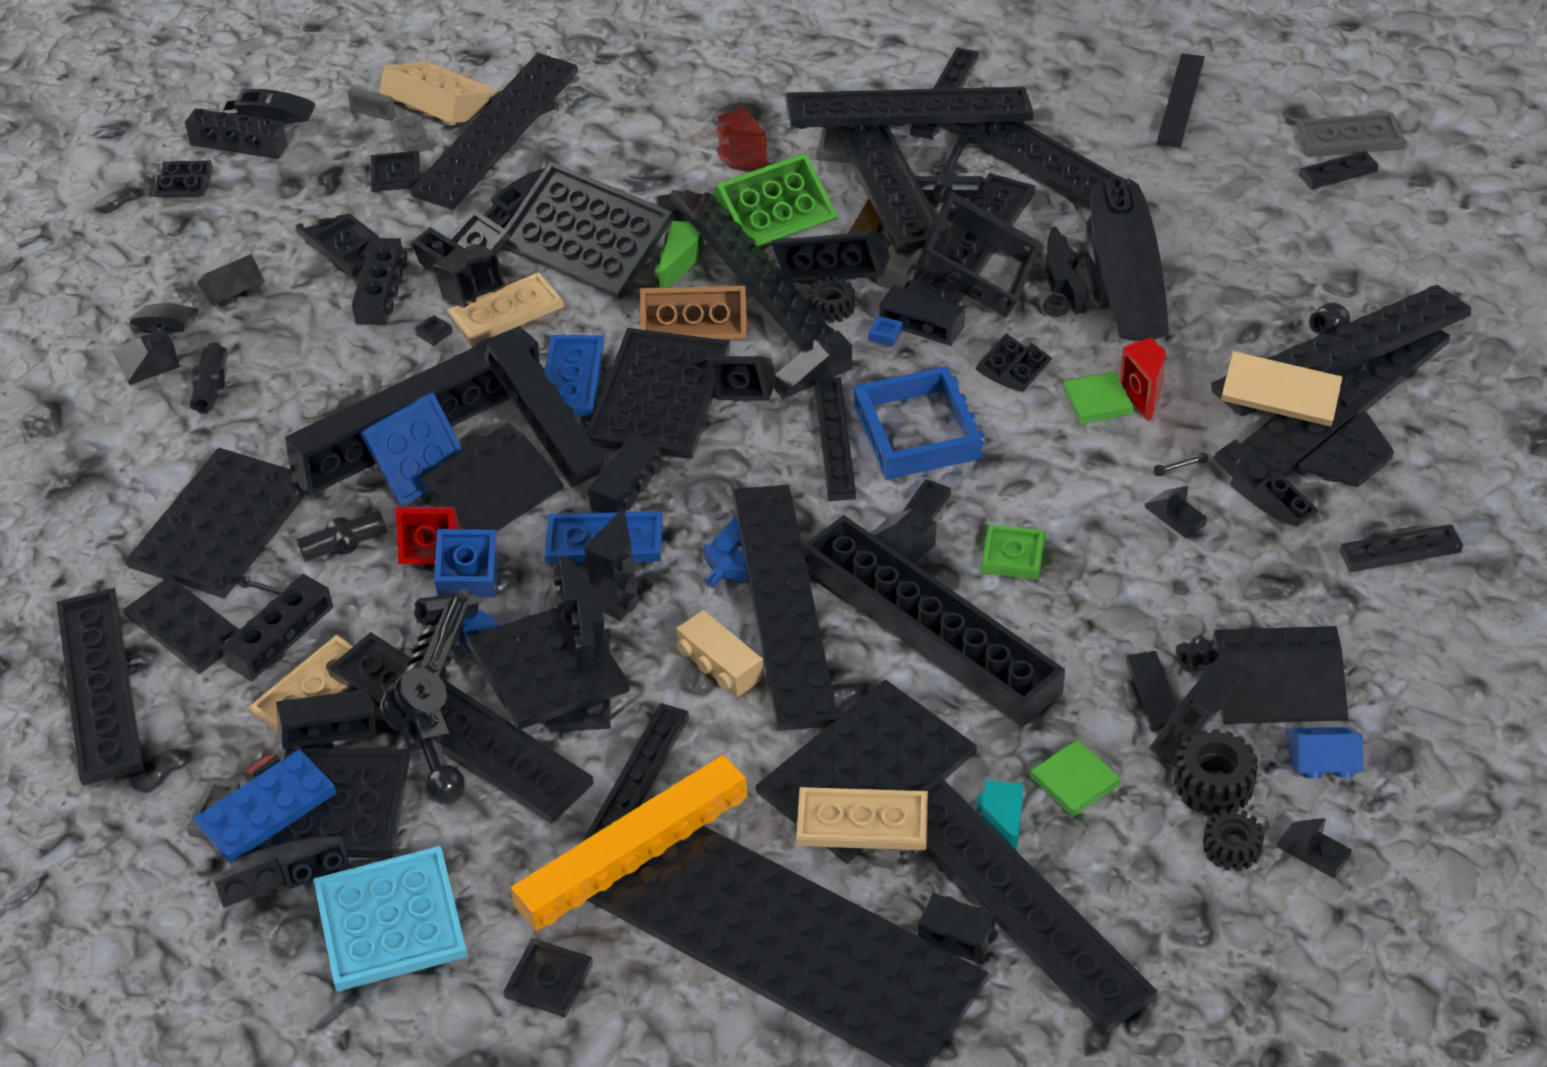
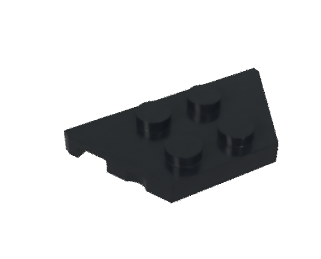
M350 213L338 215L334 218L319 219V225L304 227L303 223L295 225L297 234L353 278L357 276L363 267L370 239L379 238L376 233Z
M1363 411L1297 465L1296 473L1305 476L1306 471L1322 474V480L1341 482L1344 485L1359 487L1393 459L1394 450L1369 414Z

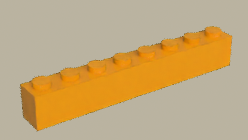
M724 754L511 886L514 907L536 932L545 926L552 925L563 914L573 908L580 907L596 893L607 890L615 881L626 874L635 872L640 865L653 857L660 856L667 848L678 841L687 839L695 830L706 823H712L720 814L731 807L740 805L748 797L746 777Z

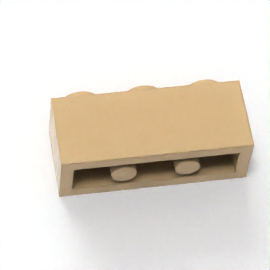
M704 610L676 628V646L679 652L684 657H689L703 673H708L717 680V683L723 690L730 691L738 698L764 679L763 658Z

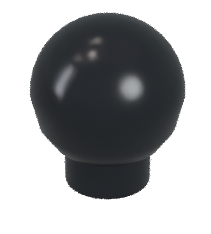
M1329 302L1320 306L1311 315L1309 326L1313 332L1322 335L1331 330H1336L1341 325H1347L1351 322L1348 310L1343 305Z

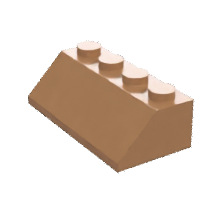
M746 286L640 288L641 330L714 339H747Z

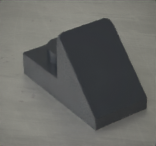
M1188 486L1165 490L1145 503L1147 510L1185 539L1206 526L1207 517L1186 502Z
M1324 818L1293 822L1278 841L1277 847L1326 875L1335 878L1350 858L1352 849L1323 834L1326 822Z

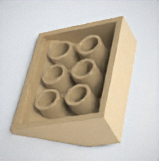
M429 61L384 65L379 93L393 97V102H402L409 109L424 111L423 114L425 116L438 117L442 119V123L447 125H456V122L469 120L490 103V97L501 92Z

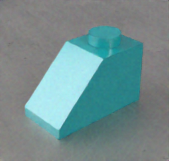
M985 780L984 793L978 792L976 812H982V818L1017 851L1024 784Z

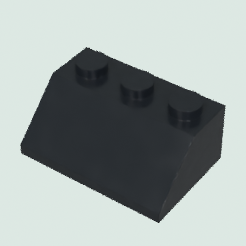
M619 511L584 547L588 579L599 599L602 612L621 621L636 608L638 597L625 512Z

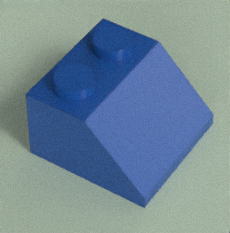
M437 529L434 573L437 596L458 593L464 589L470 591L473 595L476 594V597L496 598V530Z
M1351 727L1286 728L1293 769L1298 773H1303V778H1322V773H1334L1335 777L1351 778L1354 777V772H1364L1363 733Z

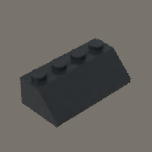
M872 232L775 239L771 242L783 275L792 283L812 282L817 279L825 281V277L828 276L829 280H833L834 276L838 277V280L842 278L883 276L890 258L884 237Z

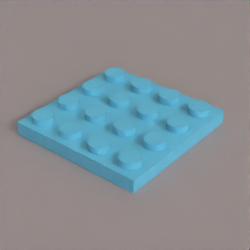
M441 846L313 878L336 992L468 957Z

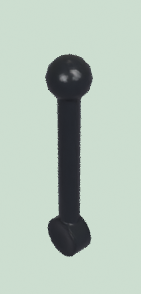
M1202 452L1198 457L1170 465L1154 466L1153 473L1155 476H1163L1169 470L1197 462L1206 463L1209 457L1206 453Z
M243 576L239 579L242 588L254 587L275 594H280L285 590L251 581L248 576Z

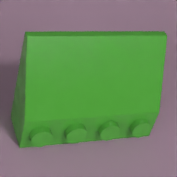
M807 153L718 183L713 193L718 203L730 212L729 216L732 220L742 225L743 231L756 241L758 247L769 244L772 240L783 239L838 218Z

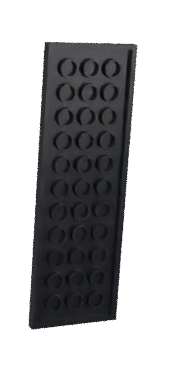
M704 825L695 830L687 839L680 840L667 848L660 856L653 857L640 865L635 872L626 874L615 881L607 890L600 891L587 899L590 903L893 1067H929L989 978V972Z

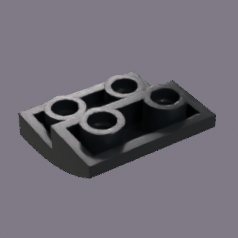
M211 160L163 161L161 174L157 175L154 196H204L213 170Z
M172 303L146 305L131 318L129 324L137 326L136 328L139 331L145 333L157 331L162 325L171 332H184L197 318L199 309Z
M1005 333L977 364L975 370L1000 385L1024 392L1051 362L1052 357L1032 342L1025 347L1008 333Z

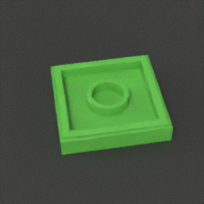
M1115 371L1063 381V390L1080 425L1133 414V405Z
M988 524L981 562V573L1039 580L1046 531Z
M1076 740L1031 770L1030 778L1072 817L1118 787L1121 780L1117 774L1079 740Z

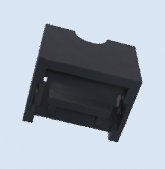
M472 244L433 264L442 299L464 308L469 306L467 301L476 302L478 295L486 292L494 293L505 287L496 251L477 244Z

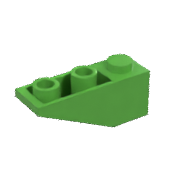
M673 221L670 231L665 233V248L662 247L660 251L661 263L656 264L655 279L659 280L660 288H669L700 259L704 238L690 222Z

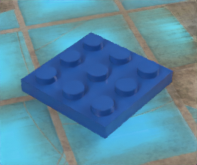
M433 392L359 432L398 506H403L423 494L420 477L463 451Z

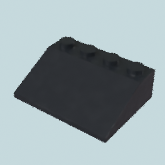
M506 423L420 477L424 502L430 507H454L461 529L496 530V532L564 488L563 482L527 437L510 423Z
M1337 626L1214 630L1211 648L1213 662L1222 653L1247 670L1246 675L1220 708L1223 724L1348 720L1343 655Z

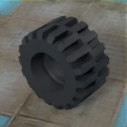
M1213 729L1211 733L1203 730L1199 731V736L1195 734L1189 736L1188 741H1183L1180 751H1178L1174 775L1175 791L1178 796H1182V802L1186 805L1192 804L1193 810L1197 812L1203 810L1205 815L1210 816L1212 813H1218L1219 815L1220 810L1223 809L1226 812H1230L1231 808H1234L1238 812L1239 807L1244 808L1248 804V800L1253 796L1258 770L1257 755L1253 754L1252 746L1250 744L1245 745V739L1240 736L1237 738L1233 737L1232 732L1220 733V730ZM1205 770H1218L1226 775H1214Z

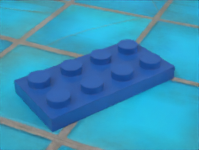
M551 335L545 375L550 383L552 382L556 385L559 396L565 404L572 408L574 416L593 417L595 412L605 344L604 335Z
M625 512L631 540L633 562L661 561L663 513ZM617 513L549 514L545 546L546 564L559 563V556H566L573 563H586L584 547Z
M299 749L194 817L193 820L201 833L231 864L337 792L335 785Z

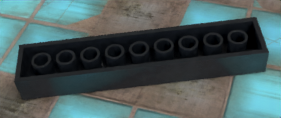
M521 326L515 327L285 436L292 479L310 497L375 465L376 463L359 432L428 393H434L451 427L510 399L484 360L487 345L516 332L519 338L527 343L535 361L540 362L538 341Z
M845 515L841 516L803 545V554L809 574L1020 726H1025L1063 693L1065 668Z

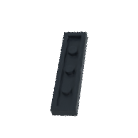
M1449 524L1342 543L1339 552L1349 572H1356L1461 553L1463 543L1453 525Z

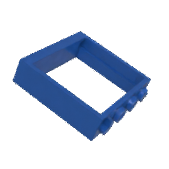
M948 366L853 386L854 408L885 480L981 459L982 445L985 444L983 432L977 430L974 413H969L966 396L960 394L958 380L956 376L951 375ZM944 391L965 437L893 452L874 405Z

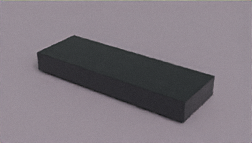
M1365 150L1301 168L1299 176L1313 190L1377 172L1379 164Z
M1150 651L1126 655V664L1150 731L1162 730L1177 706L1157 652Z

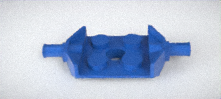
M736 516L709 546L706 543L704 544L703 555L708 566L713 570L704 580L707 586L710 585V588H714L722 578L724 580L728 578L738 583L748 582L743 552L737 549L741 547Z

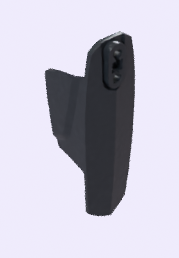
M1111 176L1107 181L1100 180L1091 188V215L1086 221L1084 260L1093 298L1101 309L1106 308L1107 301H1109L1120 338L1132 341H1141L1150 337L1154 340L1159 339L1169 333L1168 312L1158 242L1147 202L1139 184L1129 178L1124 179L1121 176Z

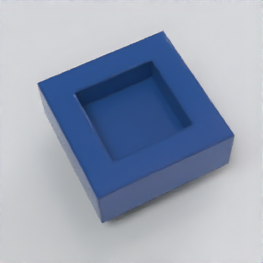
M878 316L868 332V341L894 346L903 330V322Z

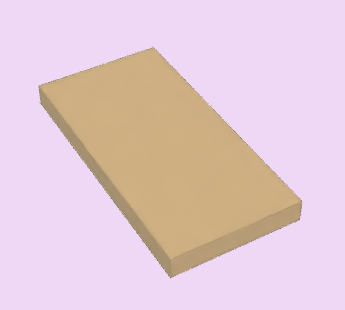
M538 272L506 285L494 293L489 292L479 296L474 303L467 301L469 306L465 308L458 305L447 310L450 320L472 346L564 307V303L557 292Z
M1233 351L1221 401L1332 426L1342 377Z
M335 635L248 707L249 713L279 734L276 714L277 701L352 691L346 685L332 678L329 675L328 667L353 646Z
M800 787L796 846L926 850L928 791Z

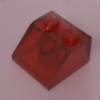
M744 107L717 116L718 127H716V135L719 139L717 153L721 161H725L730 169L747 172L768 166L766 133Z

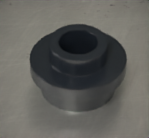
M1053 293L1044 301L1043 309L1050 316L1060 317L1069 312L1070 303L1065 295Z

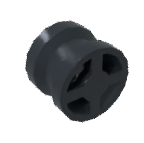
M1202 636L1194 637L1190 643L1183 642L1176 646L1178 661L1187 672L1195 671L1199 665L1206 666L1213 662L1212 649L1208 641Z

